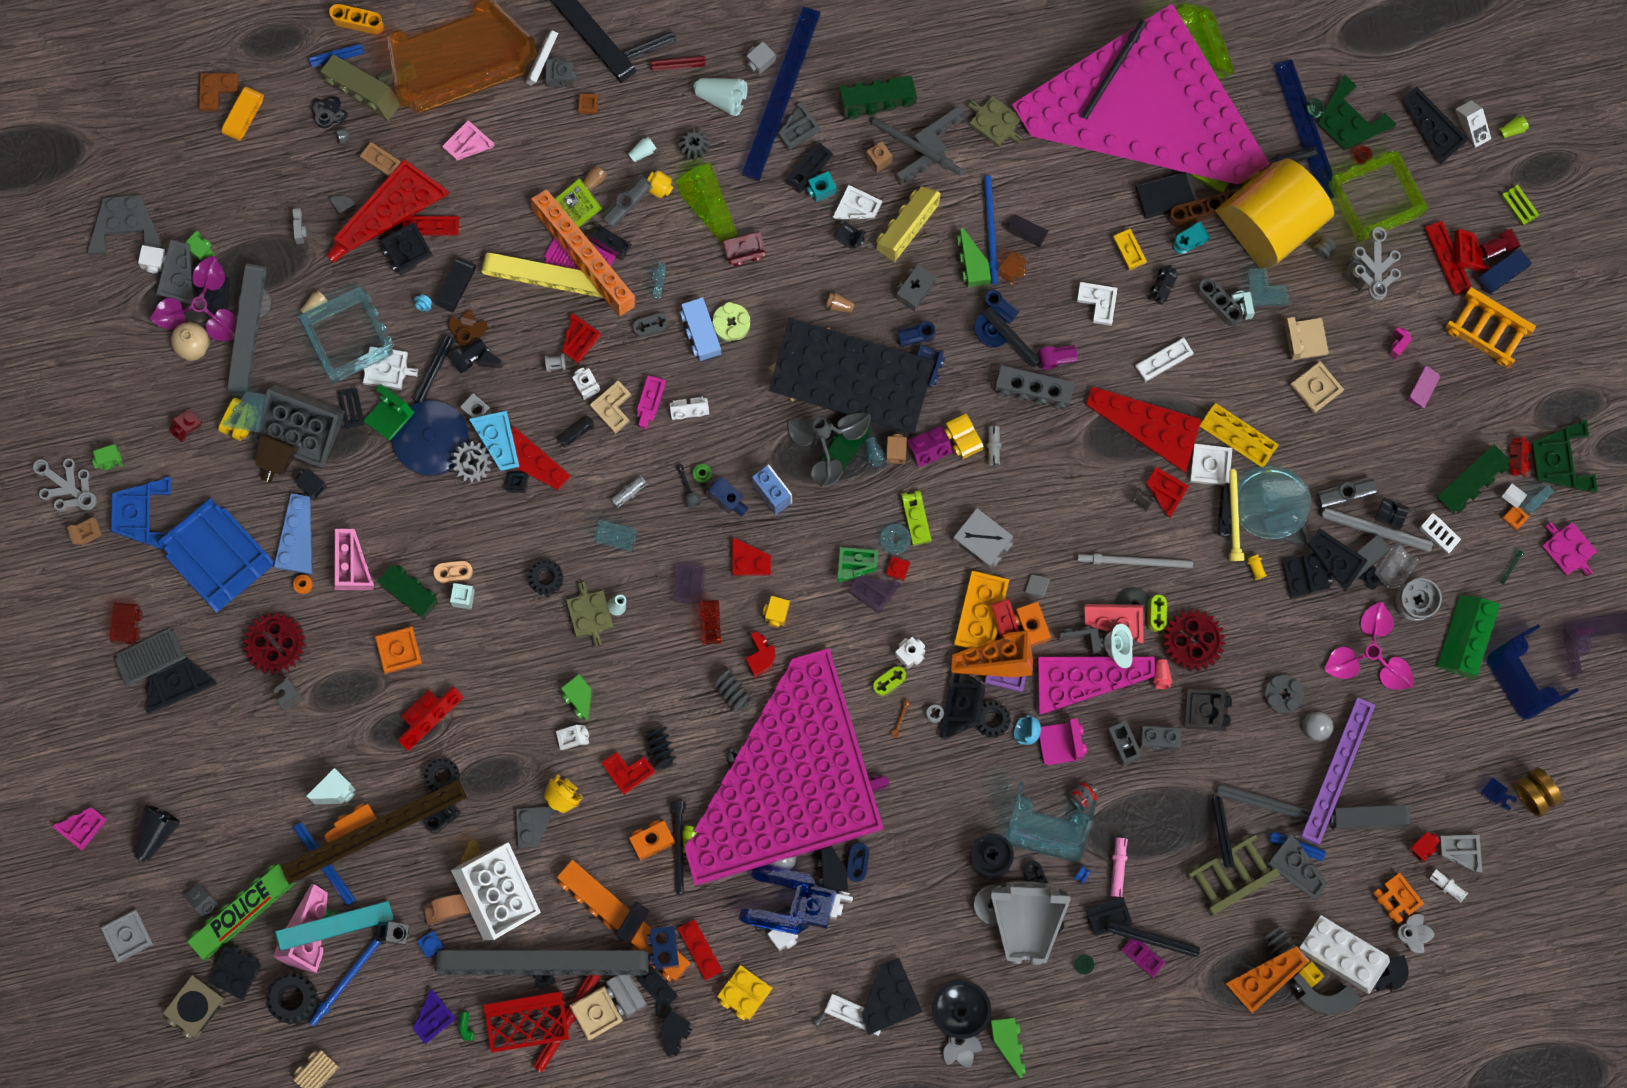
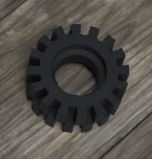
M541 559L540 562H535L534 566L530 567V572H528L529 584L533 591L538 592L539 595L545 594V596H549L551 593L553 595L556 590H560V586L563 584L562 570L555 561H550L549 559L543 561ZM542 571H550L553 574V580L549 584L539 582L538 576Z
M995 701L982 705L980 722L977 725V729L982 735H987L988 738L1002 736L1010 725V712L1000 702L995 703ZM992 712L997 713L1000 717V723L995 727L989 726L985 721L986 715Z
M443 757L442 759L436 758L433 762L430 761V764L425 768L424 780L432 791L443 788L459 780L460 777L456 764L450 759ZM446 769L449 771L450 776L447 782L438 783L435 780L437 770Z

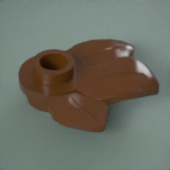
M469 310L463 314L460 320L451 317L449 328L456 335V341L459 345L468 346L474 342V339L480 338L485 334L487 322H477L474 313ZM464 335L469 336L467 340L462 339Z

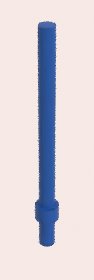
M987 175L984 176L989 248L988 263L991 284L997 285L999 261H997L992 181L991 176Z
M377 936L324 1003L321 1002L317 1007V1012L309 1020L312 1026L315 1027L323 1015L328 1014L331 1010V1005L380 945L381 942L376 941Z

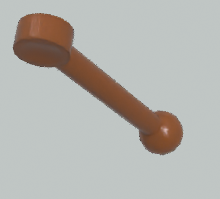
M907 699L903 701L904 706L895 730L891 732L893 738L899 736L898 730L906 709L910 706V701Z

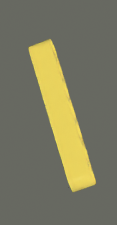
M485 253L481 270L485 275L603 298L580 270L494 253Z

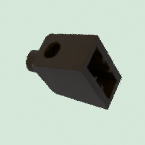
M266 434L261 435L255 463L256 466L264 469L261 479L272 482L275 473L279 475L285 474L299 447Z

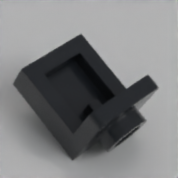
M841 221L833 238L848 248L853 249L863 244L866 232L856 229L846 221Z

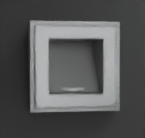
M1031 574L1025 593L1043 599L1050 578Z

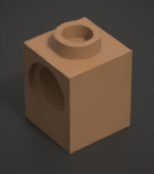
M882 141L867 150L866 159L876 173L892 164L893 156Z
M900 434L888 436L886 463L905 464L907 437H903Z

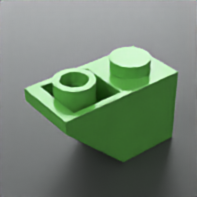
M579 674L561 688L563 692L561 697L567 704L572 703L575 707L573 711L579 719L584 718L587 721L590 717L592 690Z

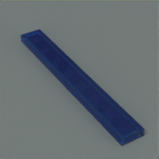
M1290 59L1274 64V69L1302 148L1313 145L1316 147L1318 157L1307 159L1312 176L1322 186L1329 199L1340 197L1338 186L1312 113H1310L1293 60Z

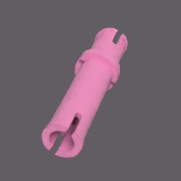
M1115 838L1114 855H1112L1113 870L1110 897H1123L1125 862L1128 859L1126 856L1128 839Z

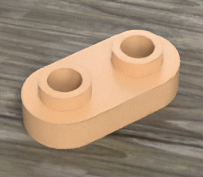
M466 561L441 563L434 569L435 579L440 583L467 581L473 574L471 565ZM462 569L467 570L465 575L460 574ZM443 571L448 573L446 577L441 576Z

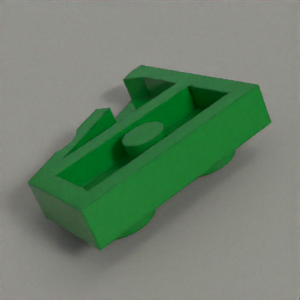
M840 547L837 582L840 583L877 571L878 550Z

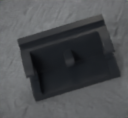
M597 224L595 232H591L589 235L590 242L613 254L618 259L623 260L632 244Z

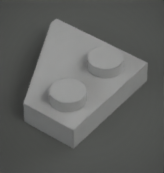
M1480 835L1439 837L1441 857L1476 873H1482Z

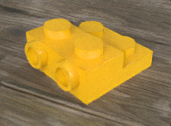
M740 965L730 981L727 982L717 996L720 999L718 1003L726 1009H729V1007L736 1011L735 1015L741 1020L747 1019L750 1021L773 988Z

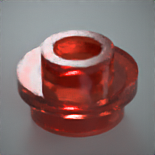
M1359 146L1355 150L1354 159L1357 163L1368 164L1372 160L1373 153L1369 147ZM1364 153L1366 158H1361L1360 154Z

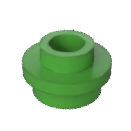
M700 464L694 468L693 477L698 483H706L711 479L712 471L709 466ZM701 470L706 472L704 476L699 475Z

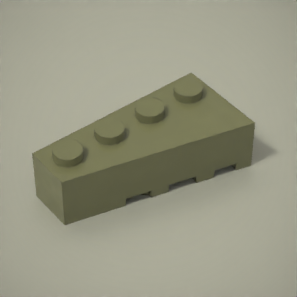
M334 54L320 71L324 77V82L328 85H334L343 94H348L387 121L390 120L401 105L390 86Z

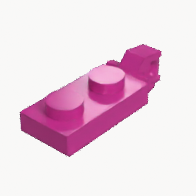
M647 376L637 409V417H640L639 428L646 430L649 420L654 421L666 380Z

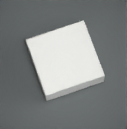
M1511 484L1502 498L1518 508L1527 494L1514 484Z

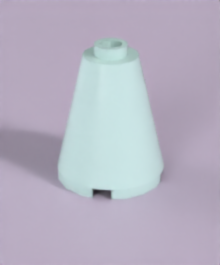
M700 78L695 82L693 90L697 97L730 115L737 116L744 106L741 105L742 99L746 100L747 82L742 79Z

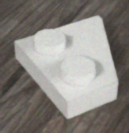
M848 185L833 219H875L883 201Z

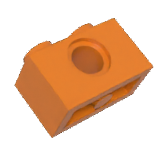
M1039 602L1016 609V615L1014 616L1017 625L1021 627L1022 631L1029 632L1031 647L1051 640V635ZM1034 622L1037 628L1030 630L1027 628L1026 623Z
M654 821L649 824L650 828L644 831L639 829L632 833V837L629 839L640 861L675 844L665 821ZM650 834L657 837L656 842L653 844L646 842V838Z

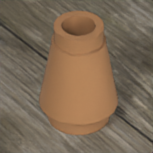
M596 165L594 168L591 167L583 183L589 191H592L606 180L607 174Z
M835 292L834 294H829L825 307L831 311L851 314L855 303Z

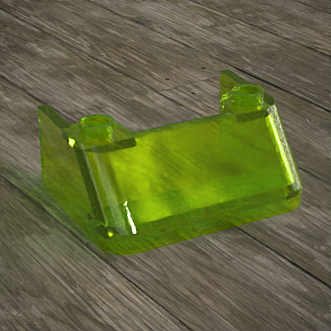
M1187 3L1176 6L1175 9L1217 78L1220 80L1234 74V66L1211 9Z

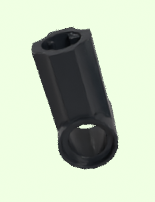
M479 338L467 347L455 350L450 354L449 359L457 371L463 373L470 369L473 363L480 359L485 351L489 350Z

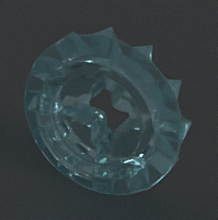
M891 524L882 531L880 542L883 549L889 552V554L898 555L905 552L910 546L911 535L906 527L900 524ZM894 532L896 533L897 538H901V540L898 541L897 547L894 544V541H887L893 538Z

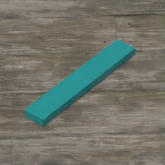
M389 901L282 929L274 933L279 951L376 926L382 921H393L394 918Z

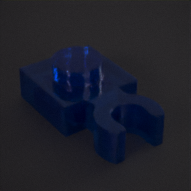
M1493 777L1480 792L1482 796L1494 805L1500 801L1502 807L1507 811L1511 809L1507 805V800H1511L1514 803L1517 801L1515 796L1505 794L1508 788Z

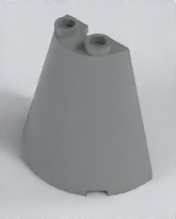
M1025 881L1006 883V887L1001 888L998 885L992 889V902L1007 961L1014 964H1020L1022 960H1030V963L1034 965L1047 963L1070 903L1071 896L1067 891L1062 888L1059 891L1054 890V885Z

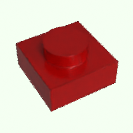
M892 556L886 576L904 581L910 562Z

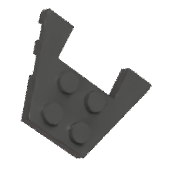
M141 195L103 198L88 249L89 256L107 254L106 235L144 232L145 246L163 249Z

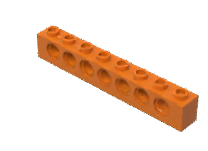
M546 189L531 198L533 213L616 314L620 317L635 307V295Z

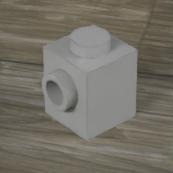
M764 42L760 43L757 47H752L747 52L746 64L752 72L756 71L759 75L776 61V54Z

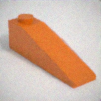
M1029 632L1007 633L1003 635L1004 638L994 642L989 640L986 642V645L978 648L972 647L952 655V673L1013 678L1031 676L1033 657Z

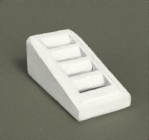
M1434 513L1431 514L1419 529L1448 554L1461 540ZM1434 523L1435 526L1430 530L1428 527ZM1438 527H1439V528L1441 529V531H1440V532L1438 533V535L1436 536V535L1434 534V532H1435V531L1438 529ZM1445 532L1447 536L1441 541L1439 538ZM1450 537L1454 539L1449 546L1445 544Z

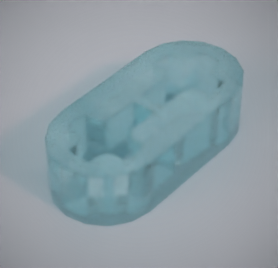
M1547 485L1523 510L1530 516L1555 491Z

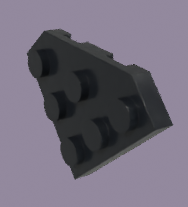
M900 958L882 964L878 970L860 1017L868 1036L923 1012Z

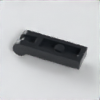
M819 142L786 178L785 182L788 185L794 186L795 190L800 194L808 185V180L818 174L833 157V153ZM798 175L803 178L801 182L796 179Z

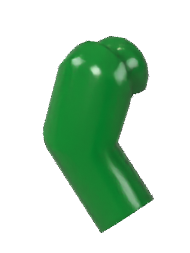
M461 1012L458 1023L461 1038L466 1042L473 1041L475 1032L473 1030L468 1031L470 1014Z

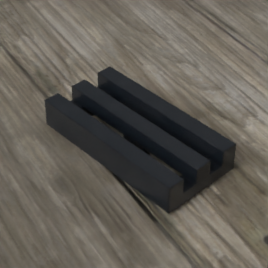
M354 388L338 392L341 408L345 411L344 421L346 429L356 428L360 425L364 426L365 422L358 389ZM352 393L355 396L360 421L356 420L351 398ZM343 395H347L352 423H349Z

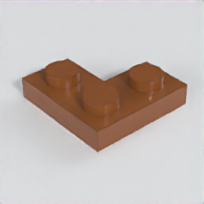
M201 73L200 111H219L220 94H238V73Z

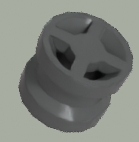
M1322 235L1319 239L1320 242L1313 246V250L1320 257L1328 259L1330 252L1335 250L1337 245L1332 239Z

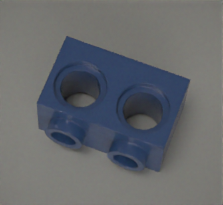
M674 926L650 929L651 934H647L648 946L653 947V954H650L651 966H655L656 970L679 967ZM665 934L667 941L663 944L656 941L657 935ZM662 953H667L670 956L667 963L659 961V956Z

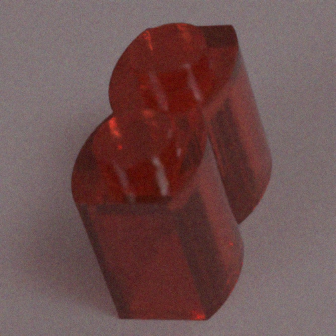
M114 603L110 628V641L112 643L135 645L136 640L140 639L138 623L142 621L143 612L137 604Z

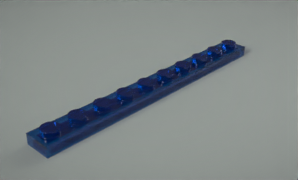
M804 6L802 8L743 169L742 176L759 182L761 180L821 15L819 11Z

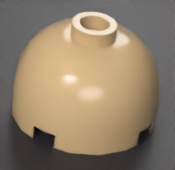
M185 322L178 325L171 336L172 348L176 355L188 361L198 360L203 357L210 345L209 335L206 330L194 322Z

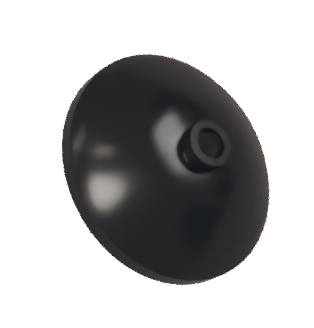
M964 980L953 981L943 986L937 992L932 1004V1015L935 1024L945 1035L955 1039H970L979 1035L987 1027L991 1017V1003L986 992L975 983ZM959 1010H962L965 1014L963 1016H959L957 1012Z

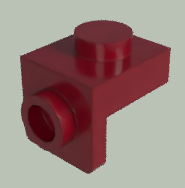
M188 409L173 419L169 430L174 437L183 442L189 433L201 426L203 421L191 409Z

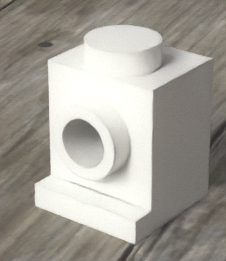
M581 368L574 373L575 376L572 377L573 382L583 400L600 392V386L589 368L586 370ZM588 379L587 383H582V380Z

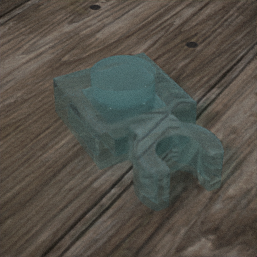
M659 263L658 269L654 268V298L661 299L667 272V266L664 263Z

